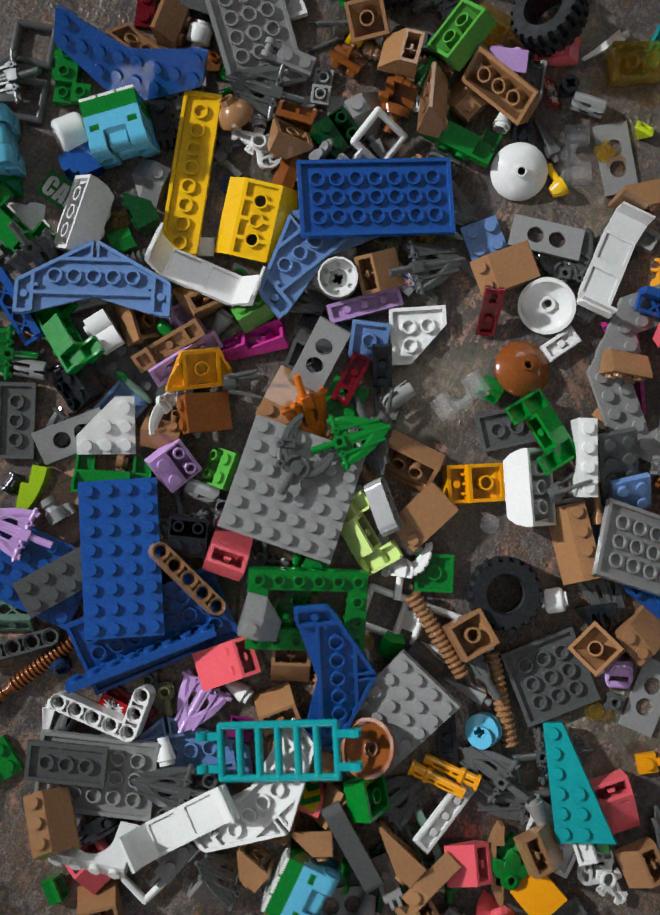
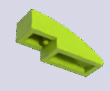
M32 464L29 483H20L15 508L33 510L45 492L53 468Z

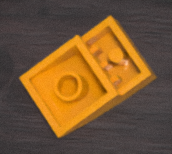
M503 463L441 466L442 491L454 504L505 501Z
M528 874L526 878L520 880L516 889L508 890L528 915H552L567 901L564 893L552 881L549 875L537 880ZM513 877L509 878L508 883L513 881Z

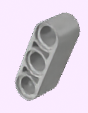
M380 477L365 484L364 491L380 534L385 537L401 530L402 522L386 480Z

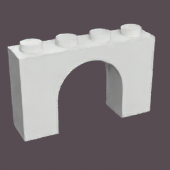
M576 418L567 421V432L575 443L576 468L574 476L567 480V487L589 479H593V482L568 491L567 497H598V418Z
M74 813L79 832L82 830L81 825L85 823L84 814ZM121 821L112 844L102 852L90 854L76 848L50 857L48 861L56 866L62 864L74 870L83 869L95 875L101 873L113 879H125L129 865L117 839L140 825Z

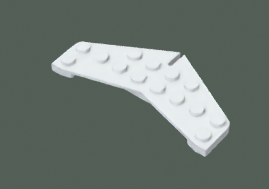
M283 728L284 774L295 773L293 728ZM301 728L303 773H309L314 758L313 738L304 728ZM274 747L264 762V774H276ZM253 782L249 788L231 796L241 818L234 824L231 822L193 840L201 851L208 853L287 835L288 832L285 828L289 832L292 830L306 782Z

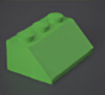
M460 0L427 43L426 47L448 66L460 72L491 33L497 22L486 8L470 0Z

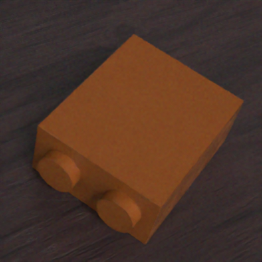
M228 391L188 393L178 396L176 405L178 411H180L179 428L182 430V435L232 430Z

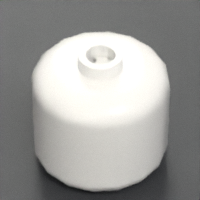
M70 112L51 121L54 137L63 152L71 151L88 141L83 118L78 112Z

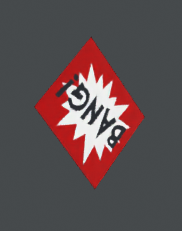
M544 76L551 106L562 110L556 82Z
M105 692L102 693L98 703L124 715L128 708L127 704Z

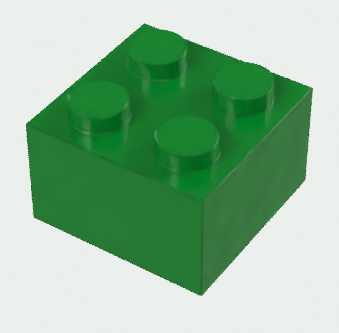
M384 775L371 780L353 776L343 783L348 806L347 811L351 823H372L391 808Z

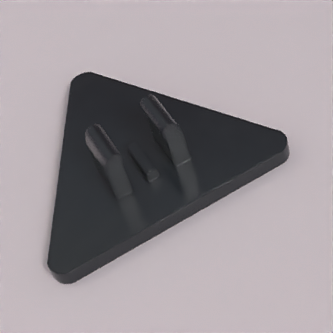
M617 603L577 606L575 607V612L588 626L596 621L608 632L618 605Z

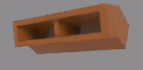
M297 156L287 160L281 158L271 183L293 189L297 179L296 161L303 159Z

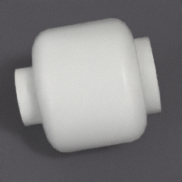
M196 19V22L190 23L186 39L191 43V47L208 48L210 46L213 36L211 24Z
M560 587L544 590V597H541L540 601L543 603L542 608H545L549 614L564 612L566 607L569 606L567 592L563 591Z

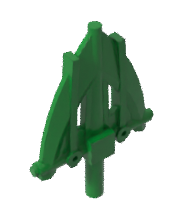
M8 324L7 328H0V375L4 376V380H8L9 377L12 378L10 366H13L11 360L14 357L38 360L39 355L38 352L15 350V346H12V344L15 343L13 335L16 332V328H13L12 324Z
M331 414L326 421L332 427L330 432L334 434V438L330 442L310 447L312 455L334 448L335 450L339 449L338 457L342 459L341 467L348 471L351 465L363 459L380 442L386 440L384 436L391 429V425L379 422V418L334 417ZM354 427L363 429L360 431L347 434L348 429ZM366 440L362 446L352 447V444Z

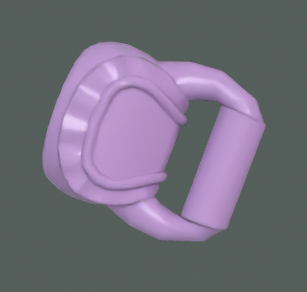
M620 657L607 669L605 682L609 688L628 689L633 682V660L628 657ZM611 676L628 677V681L609 679Z

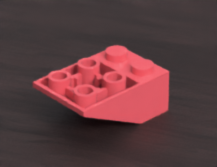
M216 525L202 569L239 582L245 572L253 538Z
M239 637L192 653L203 691L261 672L255 650L245 649V637Z
M621 769L590 779L613 835L640 825L634 793L628 776Z

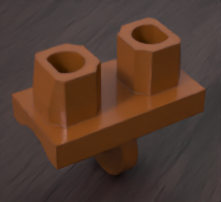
M352 43L350 46L337 44L334 50L330 51V65L335 69H340L342 65L348 67L346 74L353 79L365 67L367 61L361 58L360 53L355 50L357 44Z

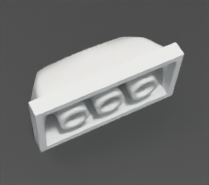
M91 174L75 175L56 236L53 239L57 250L71 251L92 240H95V251L97 250L98 240L100 241L105 234L104 227L111 216L110 210L114 201L113 193L99 178Z
M522 448L510 453L503 460L507 518L517 525L525 527L557 525L555 503H550L546 493V489L550 488L549 485L553 484V472L545 475L536 458L544 454L542 448Z

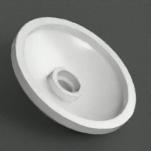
M525 142L512 143L502 148L494 157L490 169L493 187L502 197L511 201H524L534 197L543 188L548 175V166L543 153L534 145ZM520 167L524 169L523 175L518 173Z
M542 277L533 280L522 290L518 299V313L522 322L530 330L539 334H554L562 331L571 323L576 312V298L572 289L562 280L553 277ZM550 300L552 304L548 306L545 304V301Z

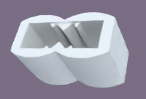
M103 308L83 320L86 325L83 329L89 337L91 335L97 336L106 351L104 352L105 355L125 344L123 337Z

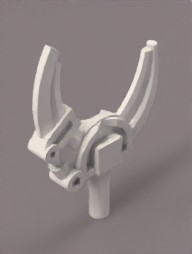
M194 389L166 392L156 397V405L152 410L149 420V435L155 434V430L158 429L159 422L164 414L170 412L173 406L177 408L178 396L193 393ZM200 433V434H193V435L195 436V438L198 439V438L200 437L201 433Z
M379 532L378 538L382 545L388 543L389 535L383 537ZM432 542L426 543L422 553L414 561L411 562L406 558H401L381 569L382 576L396 577L393 600L401 601L404 578L413 579L414 576H417L418 573L421 574L425 567L428 566L429 559L432 557Z

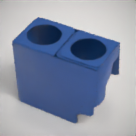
M88 141L71 151H65L56 156L66 177L71 182H73L75 175L91 174L99 177L106 173L104 167L92 156Z

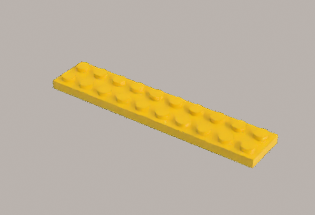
M186 90L183 96L162 233L175 248L198 257L219 127V111L221 108L219 101L223 96L222 94Z

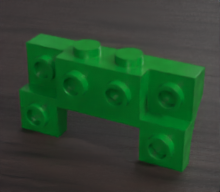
M58 47L54 52L55 68L52 69V79L55 81L53 102L56 106L63 107L79 105L78 100L90 97L93 87L91 84L82 83L83 69Z
M448 110L446 119L449 118L452 110ZM449 120L446 130L441 132L439 138L418 134L435 143V147L438 150L454 155V158L458 161L469 162L470 160L484 168H487L503 136L502 134L498 135L489 131L487 127H485L480 136Z
M0 181V240L7 249L15 253L14 250L18 249L19 251L21 249L19 246L21 243L8 227V223L14 221L25 237L32 241L35 235L39 237L45 228L47 230H50V228L41 221L31 230L7 207L15 194ZM54 232L51 235L52 239L56 236Z
M77 302L32 312L44 333L45 339L50 343L54 355L58 357L67 374L75 375L87 363L93 364L106 352L97 336L91 335L86 341H83L69 315L79 307Z
M540 387L505 408L514 425L523 420L525 421L544 451V454L536 458L545 475L552 473L576 458L574 441Z
M76 453L75 469L71 480V492H78V482L153 477V472L144 461L145 457H134L132 472L96 470L97 455H77Z

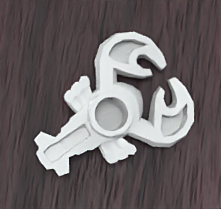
M241 127L231 132V139L235 141L239 138L246 145L244 150L250 155L256 153L257 164L261 169L269 171L278 167L281 157L275 161L272 160L275 157L269 154L267 147L269 133L263 135L265 129L254 127L253 133L243 131Z
M611 850L610 855L597 852L599 862H604V865L596 864L593 868L592 865H587V868L586 866L579 867L578 865L577 878L583 885L592 886L598 884L596 892L602 897L605 896L606 892L610 893L615 897L613 903L617 906L627 900V891H621L617 882L618 879L622 878V874L618 867L612 870L614 854Z

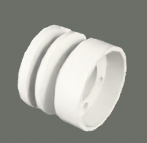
M335 256L322 263L318 271V285L320 291L331 300L341 301L349 298L354 293L358 283V272L356 266L349 259ZM335 276H337L338 278H343L341 279V284H338L337 282L333 283L335 281Z

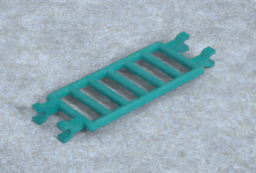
M338 719L218 722L216 732L200 731L195 734L196 742L217 741L218 764L202 763L200 764L201 766H197V774L218 773V780L221 783L341 781L343 778L342 771L361 772L364 769L363 760L342 762L341 738H360L362 730L361 727L340 728ZM320 727H332L334 773H323ZM281 728H293L295 773L284 774ZM301 728H312L315 773H303ZM243 729H254L256 774H245ZM262 729H274L276 774H264ZM224 730H235L237 774L226 775Z

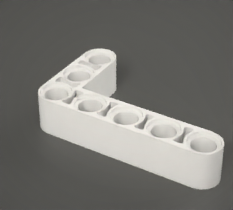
M144 684L135 689L125 715L73 692L67 694L66 690L51 696L49 703L54 711L122 741L130 742L141 735L156 696V689L151 684ZM142 690L146 691L147 699L142 696ZM60 697L63 698L64 704L60 702ZM77 704L80 705L81 712L77 710ZM135 708L140 711V717L135 714ZM94 712L98 714V719L94 717ZM111 719L116 722V727L112 726ZM128 727L133 729V735L129 733Z

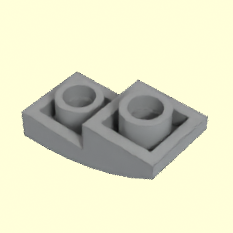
M315 68L310 104L329 106L334 70Z

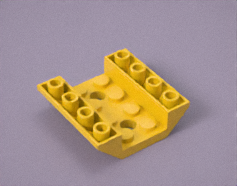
M230 177L214 253L269 264L289 213L298 223V220L292 214L293 210H299L298 191L282 185L247 177ZM260 196L266 199V203L262 207L256 205V199ZM256 235V244L249 245L247 243L248 236Z

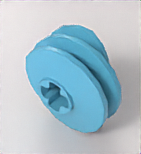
M478 712L467 720L465 734L472 746L485 750L499 742L502 737V726L498 718L493 714Z

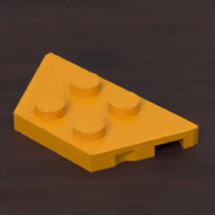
M219 347L180 350L165 391L172 392L223 386V375L233 372Z

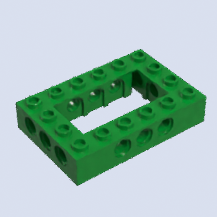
M248 566L247 594L252 592L268 597V590L346 592V596H344L346 602L345 615H343L345 627L362 651L365 650L368 572L365 569ZM296 625L280 627L276 641H256L245 638V649L306 650Z

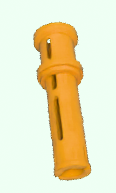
M428 752L422 763L456 779L458 784L463 783L473 788L475 792L482 777L481 774L476 775L468 771L466 767L459 768Z
M413 759L407 773L408 776L413 775L421 779L422 783L427 784L428 782L462 800L466 787L433 771L432 767H426L418 763L416 759Z

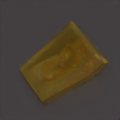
M614 41L605 50L607 88H628L660 82V41Z

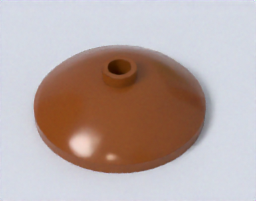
M512 342L502 348L495 359L494 371L496 379L500 386L511 395L525 397L539 387L542 390L548 382L550 375L548 360L537 346L529 342Z
M361 718L354 721L349 728L361 727L362 736L360 738H343L341 741V756L343 762L363 760L364 769L361 772L349 771L354 776L365 780L376 779L384 775L393 763L395 740L388 726L382 721L375 718ZM374 745H375V747H376L375 752H373V750H372V748H373Z

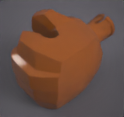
M400 75L388 77L385 83V91L382 90L378 94L382 109L388 111L389 116L397 124L399 118H409L419 91V86ZM385 124L383 131L394 135V131Z

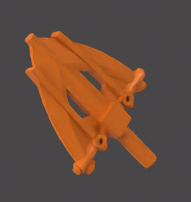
M296 374L293 378L299 396L295 398L296 402H291L289 407L283 406L280 414L285 415L287 421L290 422L297 415L303 413L306 426L302 422L298 429L326 438V394L328 389L322 386L318 389V392H310V395L305 392L301 375ZM313 409H315L316 421H315Z

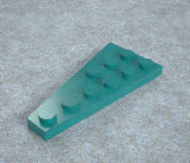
M564 721L543 722L556 843L617 844V840L601 809L590 779L582 766V761L573 746L574 743Z

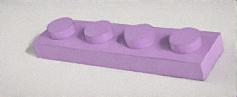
M398 286L328 304L325 308L329 321L336 324L385 311L388 308L400 307L404 305Z
M211 329L206 335L180 350L210 347L222 348L224 346L216 332ZM180 350L148 370L159 388L168 382Z

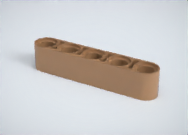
M158 542L153 543L149 547L148 554L150 558L208 614L221 615L225 611L226 604L224 600L167 544ZM157 546L163 549V554L160 557L155 555V548ZM171 560L177 562V568L174 571L169 568ZM188 573L191 576V581L186 585L183 582V577ZM200 587L205 590L202 598H199L197 595V590ZM214 601H217L219 605L216 611L211 609V604Z

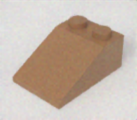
M528 240L469 262L482 297L485 285L497 289L505 287L506 292L541 277Z
M283 365L280 366L258 407L257 415L286 425L289 424L285 415H281L280 412L283 406L289 407L291 402H296L295 398L299 396L294 380L289 378L292 372L291 369ZM304 386L306 394L309 395L311 390Z
M432 481L398 511L402 522V529L395 533L414 552L457 513L459 508Z
M641 605L609 632V635L626 650V655L633 660V663L641 667L660 649V620Z
M379 818L377 820L378 828L394 869L395 878L402 886L406 884L411 888L426 871L424 862L410 846Z

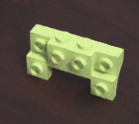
M363 489L353 495L340 534L361 569H365L368 572V576L401 559L403 554L394 540L384 545L380 542L363 513L370 509Z

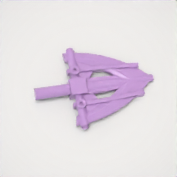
M0 508V531L13 536L7 539L0 534V550L12 557V562L20 561V552L26 548L24 546L25 541H31L49 549L54 545L53 541L35 535L33 531H30L36 525L34 524L35 519L41 514L38 508L33 510ZM15 519L18 522V526L3 520Z
M189 668L182 671L184 678L178 694L177 715L174 719L178 721V733L181 735L190 729L194 732L197 726L207 721L227 701L231 702L233 699L231 693L222 692L220 687L203 691L199 677L192 674L193 672ZM192 692H197L189 706L188 698ZM207 698L209 704L204 710L199 711L202 704Z

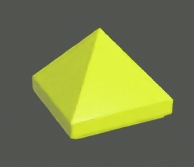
M640 120L636 122L635 130L638 140L653 136V127Z

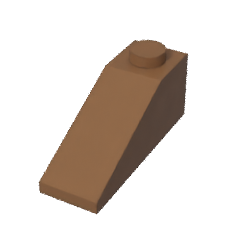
M447 851L402 896V899L416 914L461 868V865Z

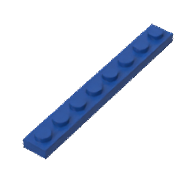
M209 623L203 624L196 631H185L178 638H167L160 645H149L142 652H132L125 655L124 659L118 661L114 659L107 662L106 666L100 668L96 666L87 670L85 674L72 675L65 684L66 693L75 692L216 637L215 624L209 625Z

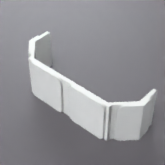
M625 201L616 208L601 235L578 290V305L607 319H610L617 312L618 309L611 306L636 243L656 216Z
M161 222L144 258L148 265L159 273L158 275L233 307L234 305H253L265 274V266L262 267L260 275H238L175 248L163 235L164 223Z
M223 784L147 821L122 835L117 840L130 870L134 874L155 859L231 822L234 824L241 817L226 785Z

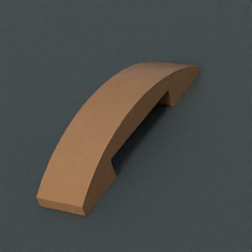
M195 317L132 355L131 359L139 371L143 373L158 362L203 337L206 333Z
M497 820L488 839L491 868L492 860L496 858L497 846H504L505 826L502 820ZM492 871L493 884H490V887L499 906H503L504 887L501 885L500 879H496Z

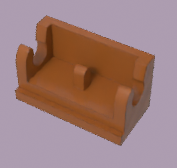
M281 98L275 115L281 120L310 131L312 125L315 124L318 110L317 108L310 109L288 103Z

